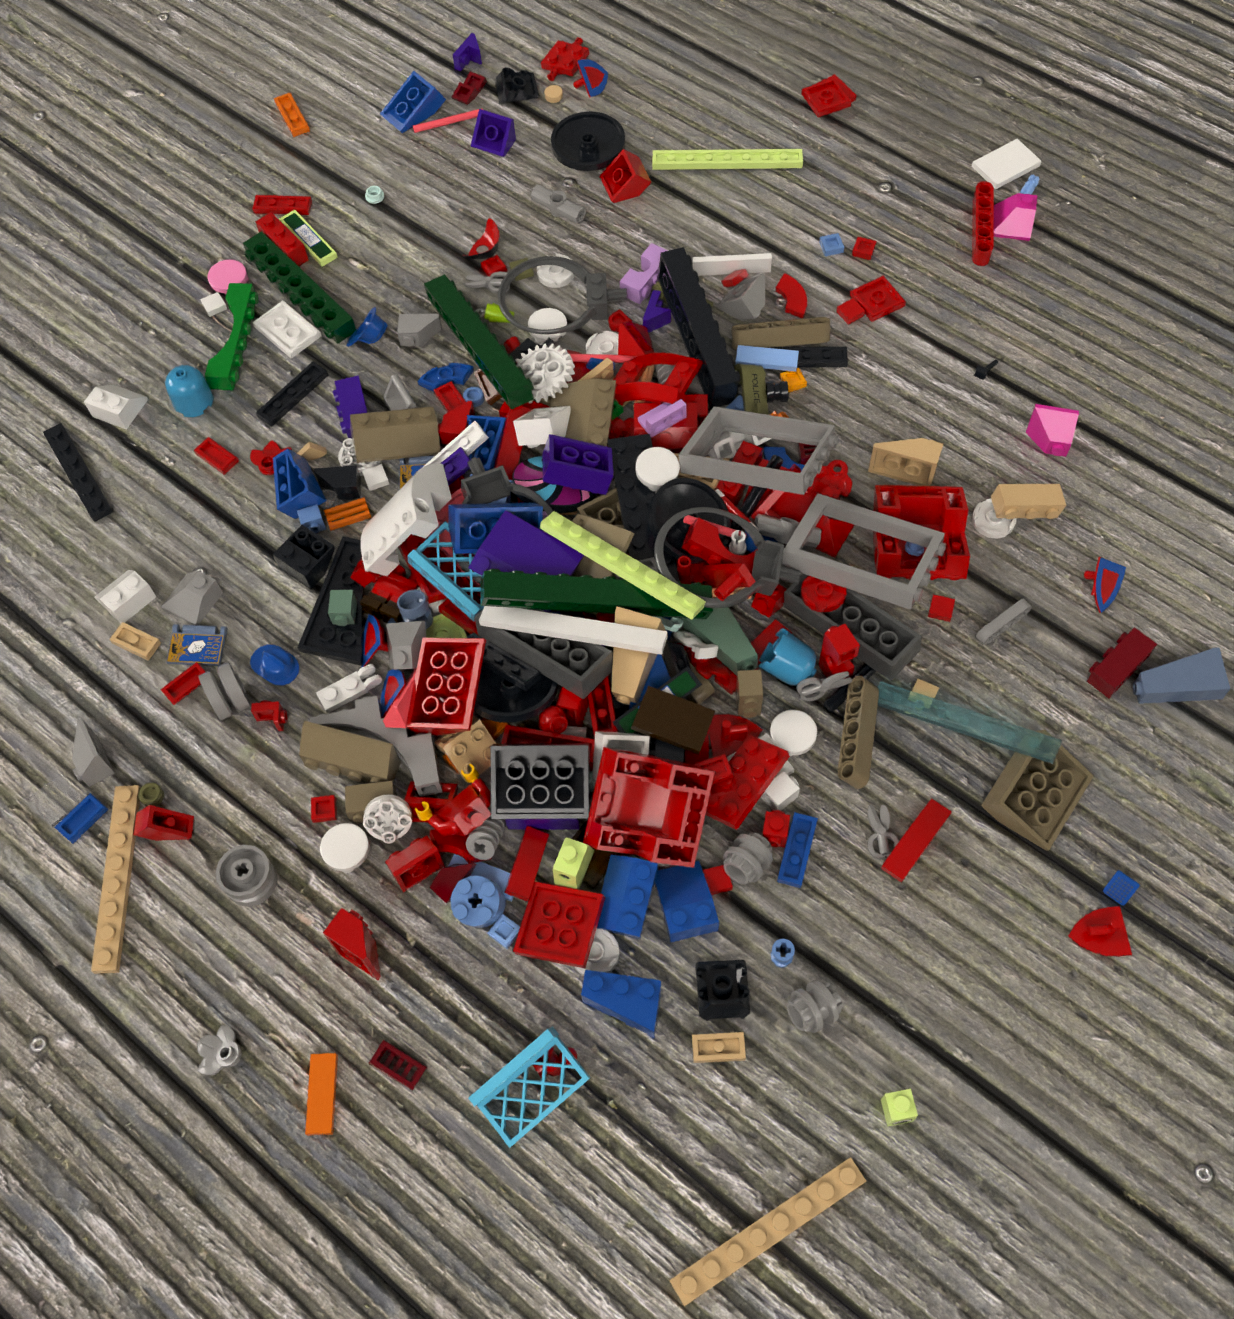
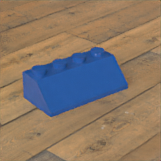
M537 503L449 505L448 527L454 553H477L505 510L540 529L541 521L543 520V506Z

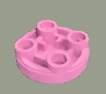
M231 259L214 264L207 275L211 288L219 293H225V295L229 283L246 284L249 281L245 266L241 262Z

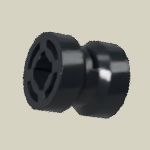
M781 381L779 384L766 382L767 403H773L775 400L788 402L787 381Z

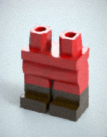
M398 565L388 576L381 575L368 596L364 595L360 601L363 612L367 615H374L379 620L383 619L385 623H388L391 617L394 618L395 623L404 622L397 606V600L404 592L417 590L419 587L413 574L408 579L405 578V569Z

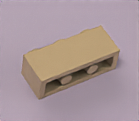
M999 484L991 495L997 518L1054 519L1058 518L1066 507L1060 484Z

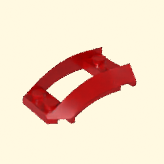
M659 352L641 355L630 361H625L613 379L616 380L615 399L622 406L626 401L633 400L673 404L682 399L703 362L699 359L678 354ZM666 364L675 366L664 385L639 381L649 365Z

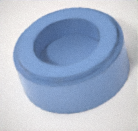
M469 387L463 393L465 401H472L473 407H478L484 402V394L479 387Z

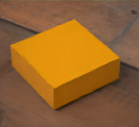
M799 367L796 372L786 371L780 373V380L788 382V393L807 387V381Z

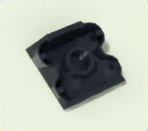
M505 67L497 75L495 87L499 104L539 98L534 72L527 70L515 72L513 69Z
M745 960L707 961L695 964L698 1007L701 1018L706 1021L721 1018L744 1019L750 1014V992Z

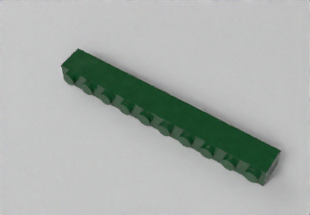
M444 274L424 283L428 300L509 408L512 410L533 400L532 390H534L531 380L525 378L521 367H517L513 357L507 355L504 345L498 343L494 333H490L486 322L482 323L480 315L477 311H473L469 301H465L461 290L457 291L454 281H450Z
M489 569L484 571L481 577V606L615 614L616 607H621L649 616L688 618L630 582L618 580L610 576L603 578H593L590 575L573 577L565 573L558 575H547L545 572L527 574L519 570L501 572L499 569ZM677 581L685 589L696 595L712 598V586L704 585L700 582L682 584V582ZM704 607L694 619H707L713 612V608Z

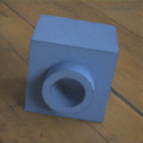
M318 504L297 510L301 525H304L314 533L326 530Z

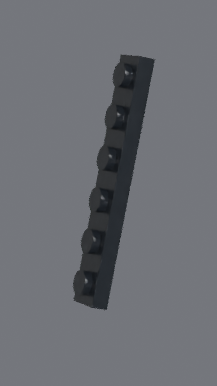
M60 423L44 431V436L92 520L96 522L113 513L63 424Z

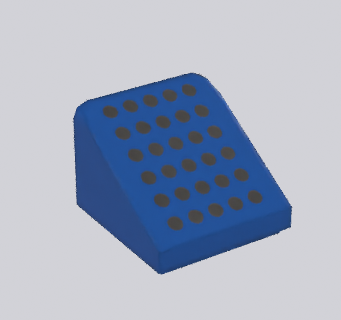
M1118 870L1105 886L1103 892L1124 906L1140 885Z

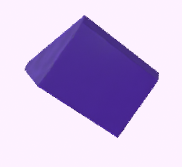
M479 109L471 147L505 157L516 141L514 119Z

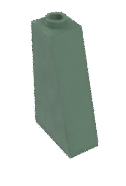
M729 607L713 608V612L707 619L691 620L690 618H681L684 630L698 636L705 644L718 645L716 658L735 675H737L738 671L758 668L757 653Z

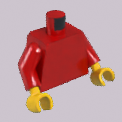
M469 764L472 768L469 774H465L461 770L465 780L472 783V786L469 785L434 815L427 802H422L424 811H418L415 808L418 818L421 821L428 820V824L443 836L456 834L467 836L491 816V812L488 810L491 805V791L481 778L478 779L479 773L472 764Z

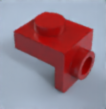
M263 700L259 703H251V712L256 721L273 720L277 730L284 731V723H287L288 716L286 709H283L279 701Z

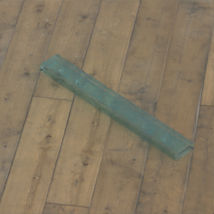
M882 681L878 686V706L1051 764H1053L1062 744L1060 739Z

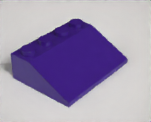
M505 510L478 549L468 568L481 576L484 571L489 569H499L501 572L519 570L527 574L545 572L547 575H558L565 573L573 576L584 555ZM543 610V611H544V612H547V613H552L553 610Z

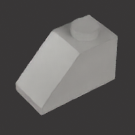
M399 314L397 334L400 346H421L442 330L439 314Z

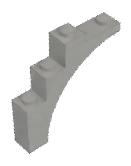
M366 696L355 700L356 708L343 709L340 712L320 714L310 718L312 723L393 744L399 759L405 764L413 777L419 797L443 792L435 744L431 733H419L410 737L408 728L385 727L378 696Z

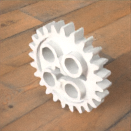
M546 343L542 348L536 345L534 351L529 348L527 355L521 353L522 359H515L516 366L521 367L525 378L531 380L534 390H532L533 400L535 399L537 403L540 402L541 398H544L547 402L548 396L555 398L556 392L562 394L561 388H568L567 382L572 381L571 375L575 374L573 370L575 365L570 354H568L566 349L562 350L560 345L556 348L554 344H551L549 348Z

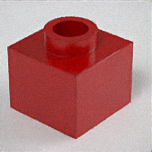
M361 559L350 578L365 588L370 582L375 583L381 574L366 572L363 560Z

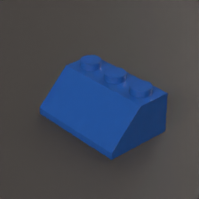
M610 856L601 894L605 896V901L599 918L598 929L641 939L658 871V863L635 857Z

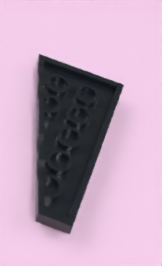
M342 537L297 647L299 652L363 666V609L360 601L364 597V587L350 578L357 563L362 559L361 540ZM330 590H353L357 599L355 624H347L346 626L332 624L328 615Z

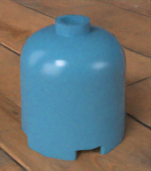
M190 365L177 366L166 376L165 387L176 412L182 413L184 417H197L204 414L203 410L208 406H212L214 400L212 391L203 374L196 367Z
M780 629L775 634L779 638L774 644L769 642L759 659L762 663L758 667L788 685H797L800 681L812 678L815 675L817 669L814 667L817 657L815 651L786 629Z

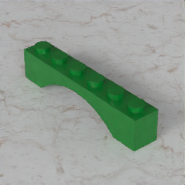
M229 283L225 299L233 314V330L225 346L208 361L204 377L210 389L234 390L235 383L239 380L238 371L239 367L243 364L242 355L247 348L246 340L247 336L251 333L250 324L251 320L255 317V304H258L259 300L258 293L255 292L252 284Z

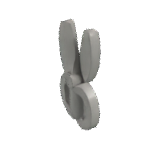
M495 272L490 277L467 275L466 280L471 282H465L464 285L468 288H482L486 286L491 292L498 294L499 288L493 286L499 287L503 279L497 278L505 277L507 273Z
M847 671L834 674L826 679L806 678L797 684L796 689L800 694L801 700L814 701L821 698L828 689L838 688L851 683L852 678H845L849 676Z
M870 804L868 806V819L875 834L870 836L867 848L873 858L881 860L885 857L888 858L891 854L888 839L893 841L894 848L899 840L893 833L887 832L890 816L886 805H881L879 818L874 806ZM875 840H878L880 854L876 853L873 849V842Z

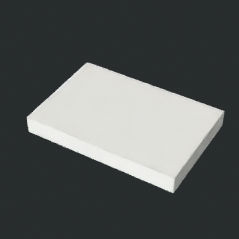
M1015 139L973 161L972 167L987 182L991 183L995 189H998L1039 167L1041 160L1022 142Z
M281 301L252 322L259 332L291 359L322 336L317 328L285 301Z

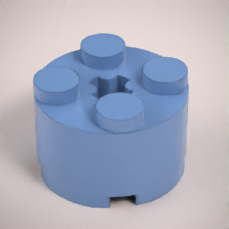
M469 876L458 881L451 895V909L454 917L468 926L477 928L488 927L496 922L505 910L506 900L501 888L494 881L482 876ZM478 898L482 899V904H474Z

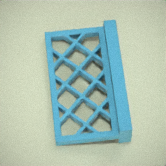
M445 521L416 550L413 549L407 555L408 563L474 622L475 616L484 609V606L479 605L473 599V592H481V587H473L472 577L481 575L472 572L471 569H469L470 572H456V562H469L470 565L474 558L472 553H469V557H456L453 550V557L439 558V547H453L452 542H439V535L445 529L449 532L448 523ZM427 547H437V558H427L422 552ZM440 562H453L454 573H444L441 571ZM456 577H470V587L460 588L456 584Z
M554 1027L544 1031L468 1098L474 1107L476 1105L479 1107L509 1148L591 1078L558 1037L559 1034ZM555 1044L562 1052V1063L548 1062V1051ZM544 1055L543 1061H537ZM566 1058L571 1064H566ZM532 1064L543 1065L542 1081L528 1079L529 1067ZM547 1066L561 1067L560 1083L546 1081ZM565 1068L575 1069L582 1078L576 1084L564 1083ZM524 1072V1078H518ZM512 1082L523 1083L522 1098L508 1096L509 1084ZM527 1083L541 1085L540 1100L526 1098ZM546 1085L560 1087L559 1098L556 1101L544 1100ZM564 1087L570 1088L563 1094ZM504 1090V1096L498 1095ZM492 1099L503 1100L502 1115L493 1114L486 1105ZM508 1101L521 1102L520 1117L507 1116ZM526 1103L540 1104L539 1116L537 1118H525ZM544 1105H550V1106L544 1111ZM506 1120L520 1121L519 1133L514 1138H511L505 1130ZM524 1122H530V1124H528L524 1128Z

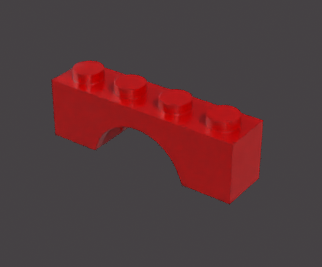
M698 518L689 527L682 548L688 551L689 554L700 557L710 565L744 563L752 574L755 551L743 556L730 552L719 538L718 527L701 518Z

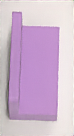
M682 399L673 404L664 402L638 417V422L652 438L686 418V403Z

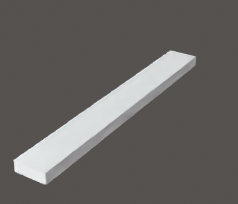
M484 606L479 618L480 626L661 655L668 637L667 631L522 608Z

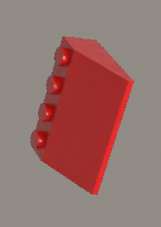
M422 638L406 722L407 728L417 734L431 733V735H446L471 730L486 639Z

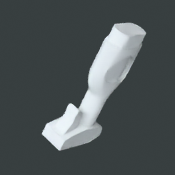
M685 630L674 633L673 637L676 641L692 648V651L695 652L694 658L708 659L717 657L718 645L705 644L698 636Z

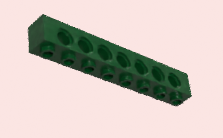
M262 231L243 242L245 248L244 255L249 262L253 261L257 269L261 273L264 272L268 280L272 284L275 283L283 295L287 294L292 304L298 305L302 313L306 317L309 316L317 328L321 327L328 339L332 338L339 344L355 332L356 327L353 318Z

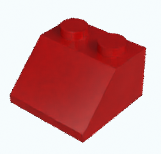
M625 149L617 155L600 175L601 181L613 203L640 196L652 183L640 158Z
M427 835L413 840L409 847L392 853L388 860L385 861L389 871L403 892L445 867L438 849Z

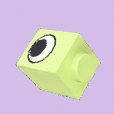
M911 1089L886 1093L882 1097L881 1103L887 1126L913 1122L918 1117Z

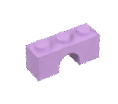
M651 243L641 255V269L644 271L637 272L629 269L620 280V289H627L628 299L641 304L645 298L649 297L652 286L658 281L660 254L668 250Z

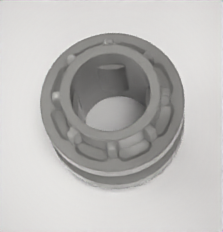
M758 833L740 834L733 842L734 847H729L723 855L724 870L737 883L757 882L763 875V870L767 869L773 862L772 846L765 837Z
M818 980L808 983L806 991L801 988L793 991L787 1003V1012L795 1027L800 1031H809L811 1033L820 1031L823 1028V1022L826 1024L836 1022L843 1008L841 997L836 988L829 982L824 983Z

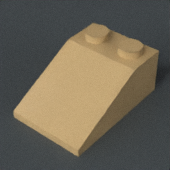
M925 438L874 443L868 472L918 486H931L943 443Z

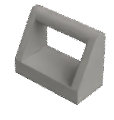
M397 374L392 375L383 396L389 410L416 408V404Z

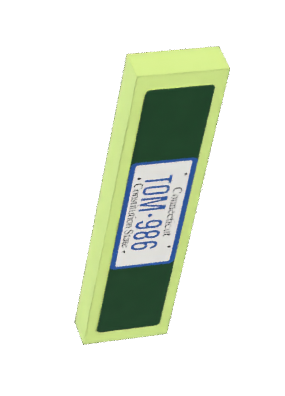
M296 210L279 218L304 244L305 250L321 267L338 258L337 253Z

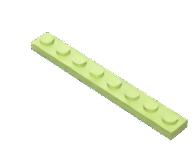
M802 149L653 150L652 170L803 167Z
M553 511L541 521L540 529L691 620L704 608L706 601L557 512Z

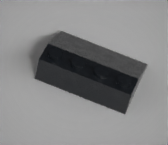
M590 743L493 744L490 746L491 819H588Z

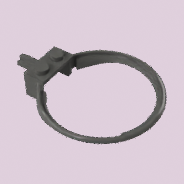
M557 256L532 258L518 264L506 274L498 290V304L504 317L517 328L535 334L564 333L579 329L590 319L608 320L607 301L627 300L626 288L607 289L606 273L591 274L579 263ZM555 265L563 267L586 284L587 306L589 308L576 321L560 328L541 330L526 327L514 319L505 303L506 291L513 279L525 270L536 266Z
M474 457L471 458V461L467 462L473 476L461 480V492L464 496L462 504H488L510 496V492H513V494L525 496L543 506V510L548 516L553 512L547 502L536 492L522 485L509 482L503 465L485 471L480 458ZM456 554V557H464V555ZM457 562L464 572H470L468 562ZM482 576L472 577V579L481 584Z
M695 507L673 515L662 526L655 541L654 556L659 573L681 586L669 572L663 554L665 537L678 520L694 513H715L735 521L750 535L755 546L758 548V551H755L751 574L756 582L751 587H745L737 593L728 596L724 601L718 598L696 595L706 601L704 606L706 608L735 606L748 599L755 592L771 596L779 583V579L798 583L801 575L799 570L781 566L784 544L769 540L764 541L760 532L750 522L733 513L717 508Z

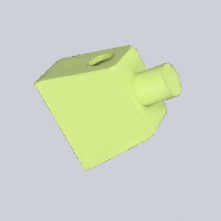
M566 837L553 866L554 884L579 890L592 859L594 849L587 844Z

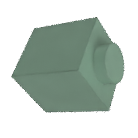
M330 590L328 615L332 624L338 626L355 624L357 599L353 590Z

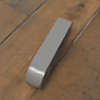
M1024 598L1019 600L985 625L977 633L976 638L983 645L989 644L1030 612L1032 606Z

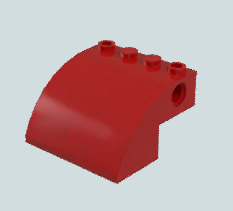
M875 485L873 511L945 533L943 543H946V548L943 556H938L939 561L936 570L930 571V580L937 578H947L950 580L967 579L970 553L965 536L968 506L963 487ZM873 531L876 574L886 578L904 577L905 579H911L927 548L924 547V552L920 556L910 555L905 551L907 541Z
M603 747L583 843L596 850L634 854L654 863L694 868L715 771L661 757Z

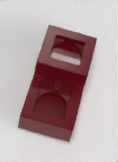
M470 71L464 83L459 82L451 96L452 99L468 105L487 82L486 77Z

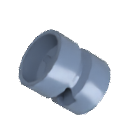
M409 590L399 596L397 606L403 621H425V627L428 629L433 623V616L425 594L420 590Z

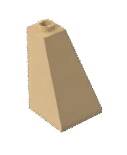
M616 607L615 623L666 631L662 620L659 618ZM613 647L611 692L618 702L627 705L630 702L638 703L658 654Z

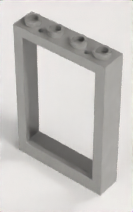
M714 406L678 455L680 470L684 474L804 495L808 487L812 486L817 473L821 472L825 460L829 459L831 450L837 446L838 435L835 434V425ZM724 431L817 446L800 473L706 457Z
M817 494L784 548L782 566L799 570L803 574L911 610L915 601L919 602L921 599L922 587H927L930 581V571L936 570L939 561L938 556H943L946 548V543H943L945 533ZM826 515L926 547L927 549L907 585L804 551L802 548L821 516Z

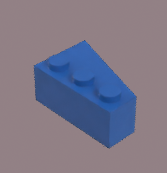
M467 415L469 425L476 421L489 437L469 457L470 459L474 457L480 458L485 471L494 469L506 418Z
M288 448L273 457L277 510L297 519L299 518L297 510L316 504L319 506L326 501L306 458Z
M585 970L581 993L583 1003L610 1017L613 1016L625 1022L626 1025L634 1027L655 1039L662 989L661 980Z

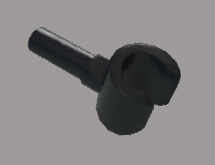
M994 360L986 365V367L978 364L974 376L984 380L988 372L998 364V361Z

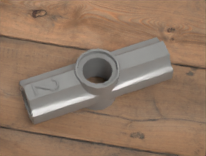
M538 184L533 188L531 200L550 209L553 216H563L579 224L584 220L586 208L567 199L564 192H553Z
M758 514L754 520V524L760 529L761 535L775 538V540L784 544L788 543L799 525L798 521L790 518L781 517V519L762 514ZM814 528L805 546L816 548L819 545L821 529Z

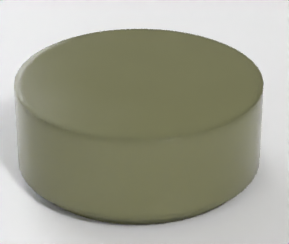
M147 783L140 788L138 798L146 807L149 805L157 806L163 801L164 791L156 783Z

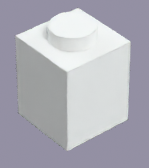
M783 771L773 779L761 798L772 810L781 811L798 798L799 784L793 776H788Z

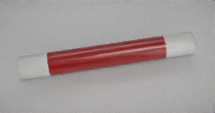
M719 489L715 490L730 513L747 520L760 532V529Z

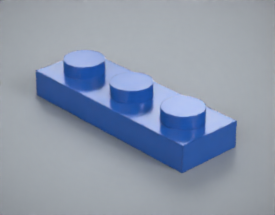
M794 812L777 878L778 883L801 888L818 818Z

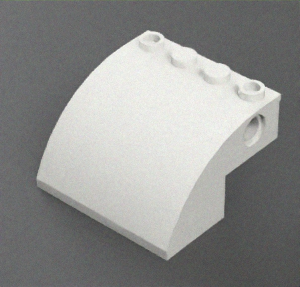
M432 463L418 470L366 524L361 535V554L366 572L388 576L400 564L398 555L395 552L399 545L411 534L427 538L439 526L435 510L440 511L452 499L443 464Z

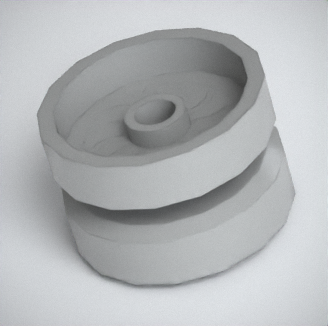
M229 662L217 667L220 682H218L216 676L211 671L198 676L210 704L221 721L232 716L233 711L229 701L240 712L251 707L245 687Z
M252 845L233 847L222 856L216 868L217 883L224 893L240 906L251 907L263 903L275 891L278 881L277 870L262 850Z

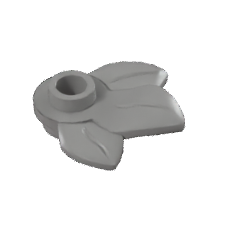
M221 1025L216 1036L206 1035L197 1042V1051L204 1057L197 1071L200 1074L211 1076L217 1074L223 1067L229 1068L239 1063L242 1052L239 1045L235 1043V1032L232 1028Z

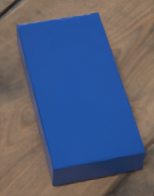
M90 793L54 828L74 844L108 809Z

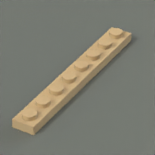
M139 785L115 786L91 972L94 974L119 973L136 839L134 828L136 814L139 812L140 806L138 792L141 787Z
M850 1157L669 1280L683 1306L685 1307L863 1185L866 1179Z

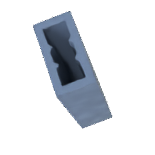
M1212 648L1141 672L1133 682L1132 689L1133 694L1137 695L1138 703L1143 704L1223 699L1229 692L1230 685L1220 648Z

